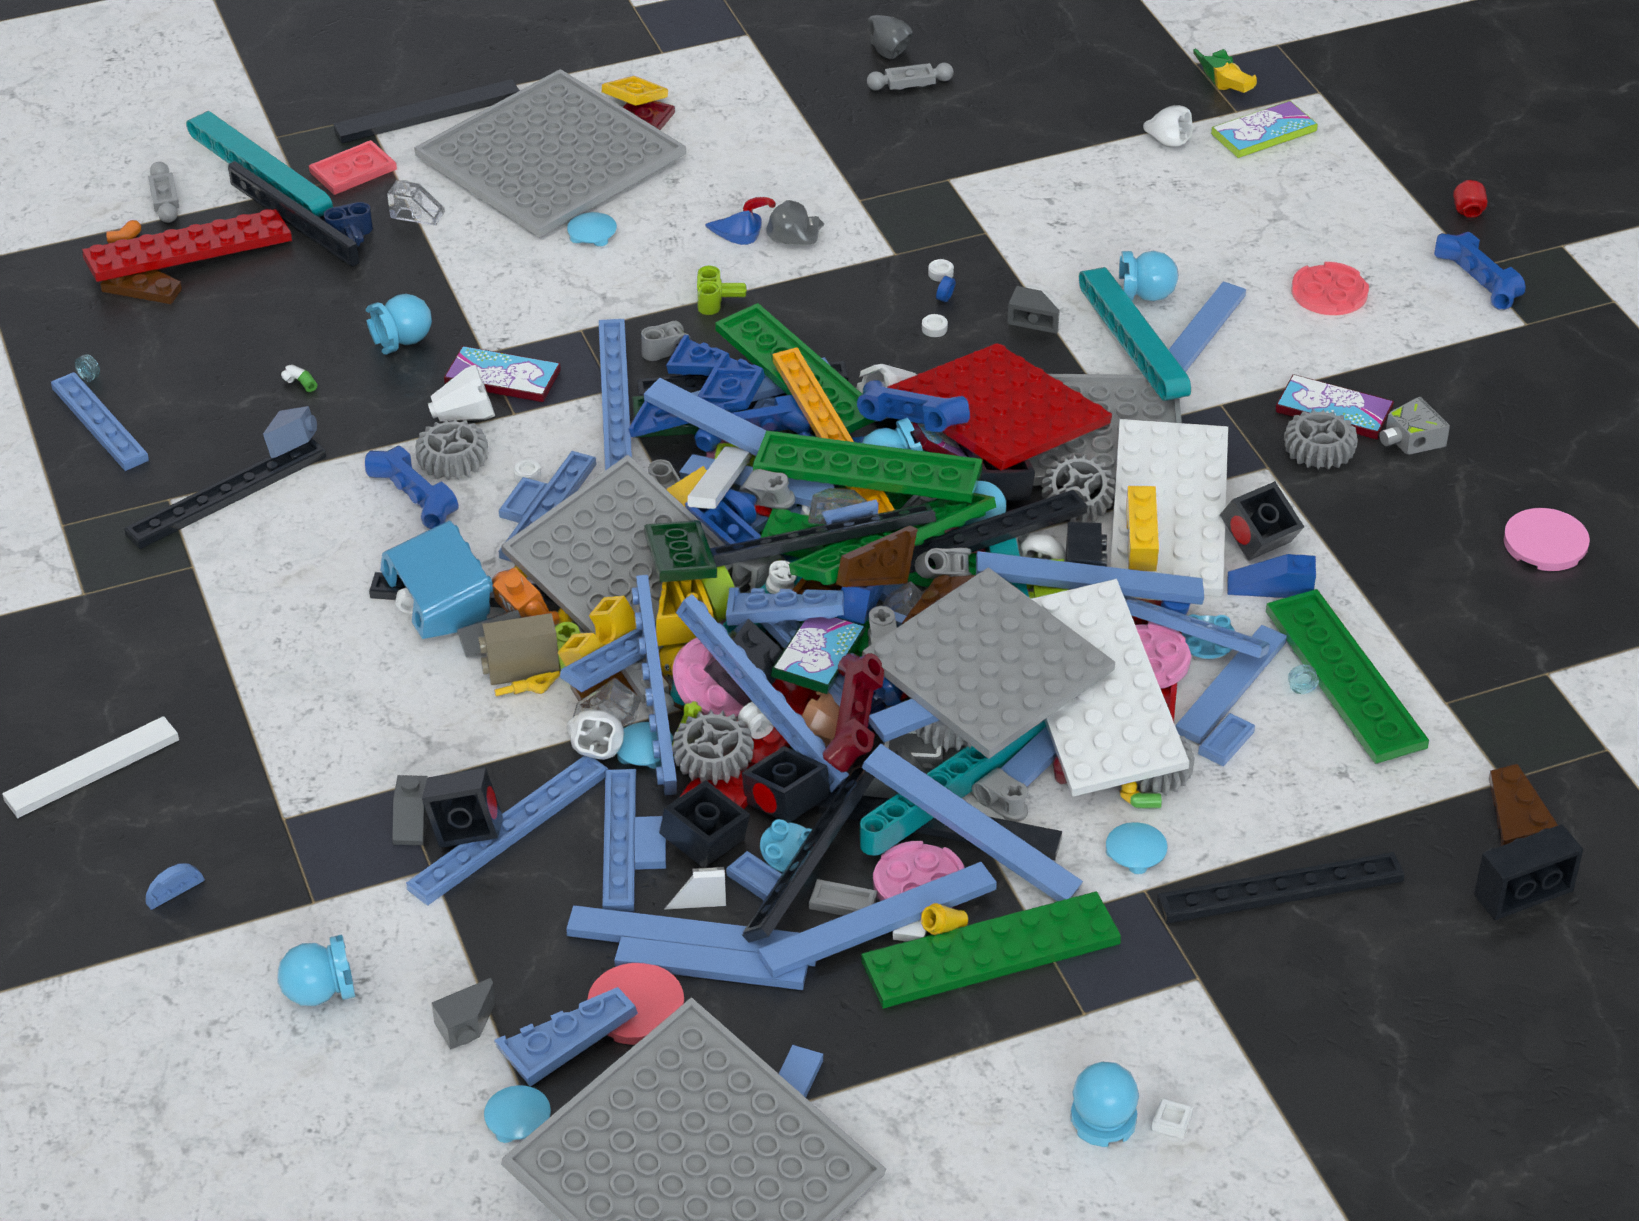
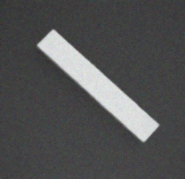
M725 446L688 495V506L715 509L750 461L752 454L739 447Z
M163 716L2 793L4 801L15 816L19 818L179 741L178 733Z

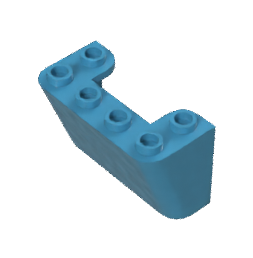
M452 521L442 523L382 553L380 571L390 587L396 586L398 573L414 599L412 623L422 639L457 633V629L485 620L487 615L490 614L489 597L493 591L492 579L490 576H486L480 560L475 558L469 543L464 541L458 526L454 525Z

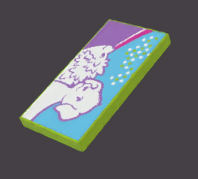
M1287 101L1213 126L1211 134L1237 158L1315 132L1317 131L1318 124L1292 101Z

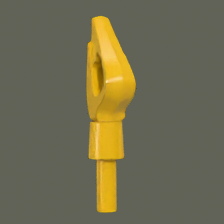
M560 671L543 673L529 677L526 680L511 682L510 686L494 689L495 696L512 692L515 695L525 691L542 694L560 676Z

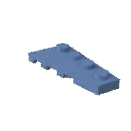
M729 588L726 611L728 626H739L747 619H750L753 623L765 622L767 624H774L783 620L805 621L815 617L830 619L838 615H844V594L840 590H806L801 595L792 591V589H780L776 594H765L764 588H753L751 593H740L739 588Z
M617 987L579 1003V1008L565 1013L560 1011L551 1015L552 1020L536 1027L530 1024L521 1028L520 1034L508 1039L504 1035L495 1039L494 1042L499 1051L531 1087L637 1015L638 1012L635 1005Z

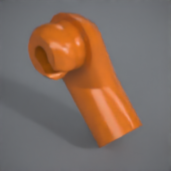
M130 220L118 231H107L108 244L115 243L121 239H135L141 231V224L136 220Z

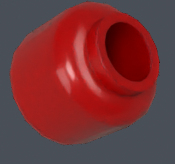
M1466 180L1459 184L1453 192L1455 208L1461 215L1469 218L1477 217L1487 207L1488 200L1485 187L1478 181Z

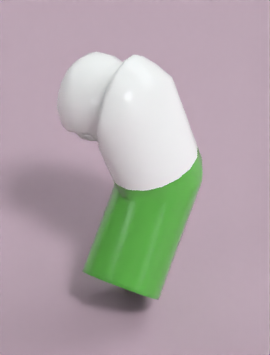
M295 365L286 366V369L281 373L282 378L288 383H292L295 378L299 380L307 392L315 391L318 386L308 371Z

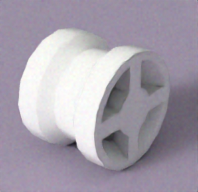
M778 560L770 565L769 576L765 585L771 594L778 593L780 589L794 588V581L797 576L790 574V562Z
M753 702L744 706L738 715V721H744L746 728L750 729L751 737L754 739L765 737L774 728L772 723Z

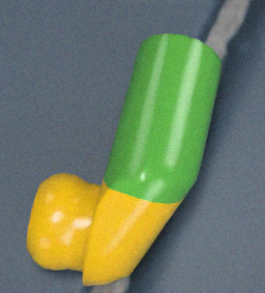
M1136 782L1121 785L1122 789L1119 790L1121 798L1133 807L1161 808V793H1141L1137 790Z

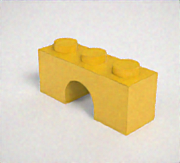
M1128 486L1126 529H1128L1127 552L1128 569L1157 571L1159 539L1156 486Z
M625 596L604 597L594 608L589 617L595 626V634H573L557 652L566 666L636 629L635 612Z

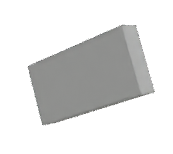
M817 879L809 901V909L844 916L875 904L877 891Z

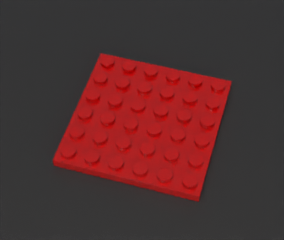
M998 343L887 387L940 398L965 397L969 404L970 420L967 423L951 425L942 433L1000 470H1004L1108 425L1112 419V413L1105 410L1101 405L1087 399L1080 392L1074 391L1063 384L1062 381L1051 377L1041 368L1035 367L1025 361L1023 357L1017 356Z

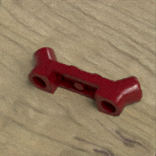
M850 653L843 656L838 664V672L845 680L835 737L822 755L824 760L841 773L847 772L859 756L868 753L873 747L875 734L867 729L873 691L881 688L884 680L882 662L873 653H868L862 657Z

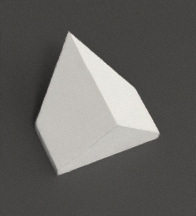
M724 867L693 869L692 877L664 910L726 906Z

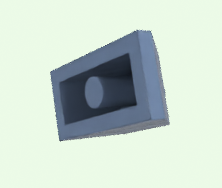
M309 406L279 411L263 433L271 458L278 457L309 442L317 430V421L315 416L311 415Z

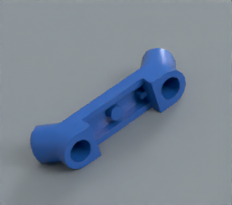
M1465 232L1459 235L1439 234L1434 252L1436 258L1455 261L1492 293L1491 304L1494 308L1499 310L1509 309L1514 302V298L1524 294L1525 282L1522 276L1512 267L1503 270L1478 249L1480 240L1472 233Z
M872 380L866 383L863 387L862 395L857 400L859 412L867 419L882 421L886 417L899 420L908 418L910 422L925 424V430L932 432H942L951 425L967 423L970 420L969 404L963 396L940 398L886 388L879 380Z
M793 395L775 397L774 406L732 413L766 431L776 432L789 429L800 434L802 432L811 433L813 430ZM701 428L695 435V443L698 448L710 453L715 451L717 445L723 440Z
M396 446L388 451L370 450L366 454V474L373 478H389L397 489H402L410 497L413 503L419 504L422 507L421 521L425 527L432 529L445 523L447 515L458 510V501L453 491L442 481L432 486L412 468L410 453L403 447Z

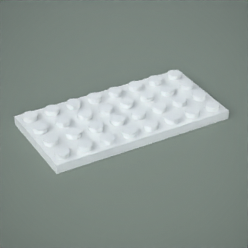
M1120 419L1110 567L1128 569V529H1126L1128 486H1156L1159 554L1157 571L1147 572L1203 578L1204 595L1222 597L1225 523L1220 514L1226 508L1227 426Z
M1117 579L1033 598V601L1115 661L1114 671L1044 720L1072 797L1189 769L1188 757Z

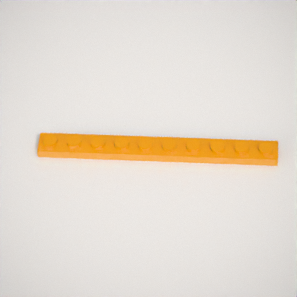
M798 347L774 353V365L816 436L819 438L854 442ZM846 486L856 504L877 500L878 514L895 510L884 491Z

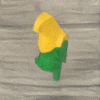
M1196 48L1193 49V54L1218 90L1231 88L1245 93L1256 86V75L1250 76L1242 72L1239 66L1233 63L1232 56H1228L1225 49L1212 53V56H1204Z

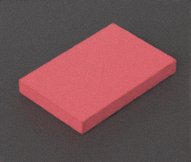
M371 140L309 165L310 173L333 195L397 170L396 162Z

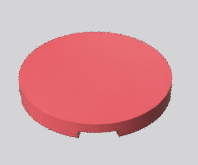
M1324 262V265L1312 267L1307 265L1299 269L1293 277L1291 291L1294 299L1302 307L1312 312L1324 315H1344L1360 309L1366 303L1369 284L1360 276V272L1351 266L1337 262Z
M627 963L606 971L593 983L588 994V999H591L619 987L635 1005L638 1014L607 1034L614 1038L615 1042L636 1045L684 1004L683 989L676 977L664 968L648 963Z

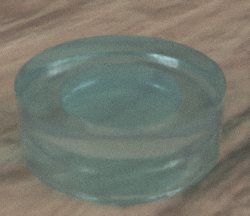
M84 354L75 360L76 371L83 380L90 382L100 375L99 365L92 356Z
M1299 665L1288 674L1290 688L1295 693L1307 694L1318 686L1319 679L1316 670L1312 666Z

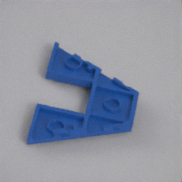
M689 335L683 336L666 365L668 374L709 376L698 397L718 407L724 406L725 410L730 413L748 409L765 378L763 368L751 365L741 358L738 361L729 357V353L718 348H711L705 342L698 344L690 340ZM645 401L628 429L630 436L636 437L688 424L689 422Z

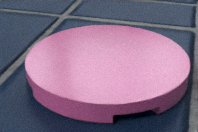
M1548 508L1527 509L1515 514L1507 522L1504 532V544L1511 556L1517 561L1523 560L1536 565L1538 570L1560 571L1578 565V561L1588 552L1590 542L1589 534L1580 521L1567 513Z
M1148 621V624L1135 625L1160 689L1179 682L1187 674L1191 663V652L1185 642L1186 638L1177 630Z
M698 638L691 640L679 650L673 664V679L678 694L685 704L692 703V701L698 702V705L702 707L703 715H708L710 710L714 714L719 715L723 710L726 717L735 714V717H737L743 706L703 670L713 655Z
M923 841L904 842L893 846L881 855V859L873 872V887L877 891L878 899L882 901L965 867L960 858L946 847L942 849L923 844Z

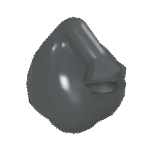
M873 15L868 18L870 44L874 45L878 54L886 59H894L906 50L913 36V30L906 22L890 16Z
M786 200L771 213L766 232L771 239L783 244L808 245L816 243L819 230L824 226V223L818 216L808 217L804 205L796 201Z

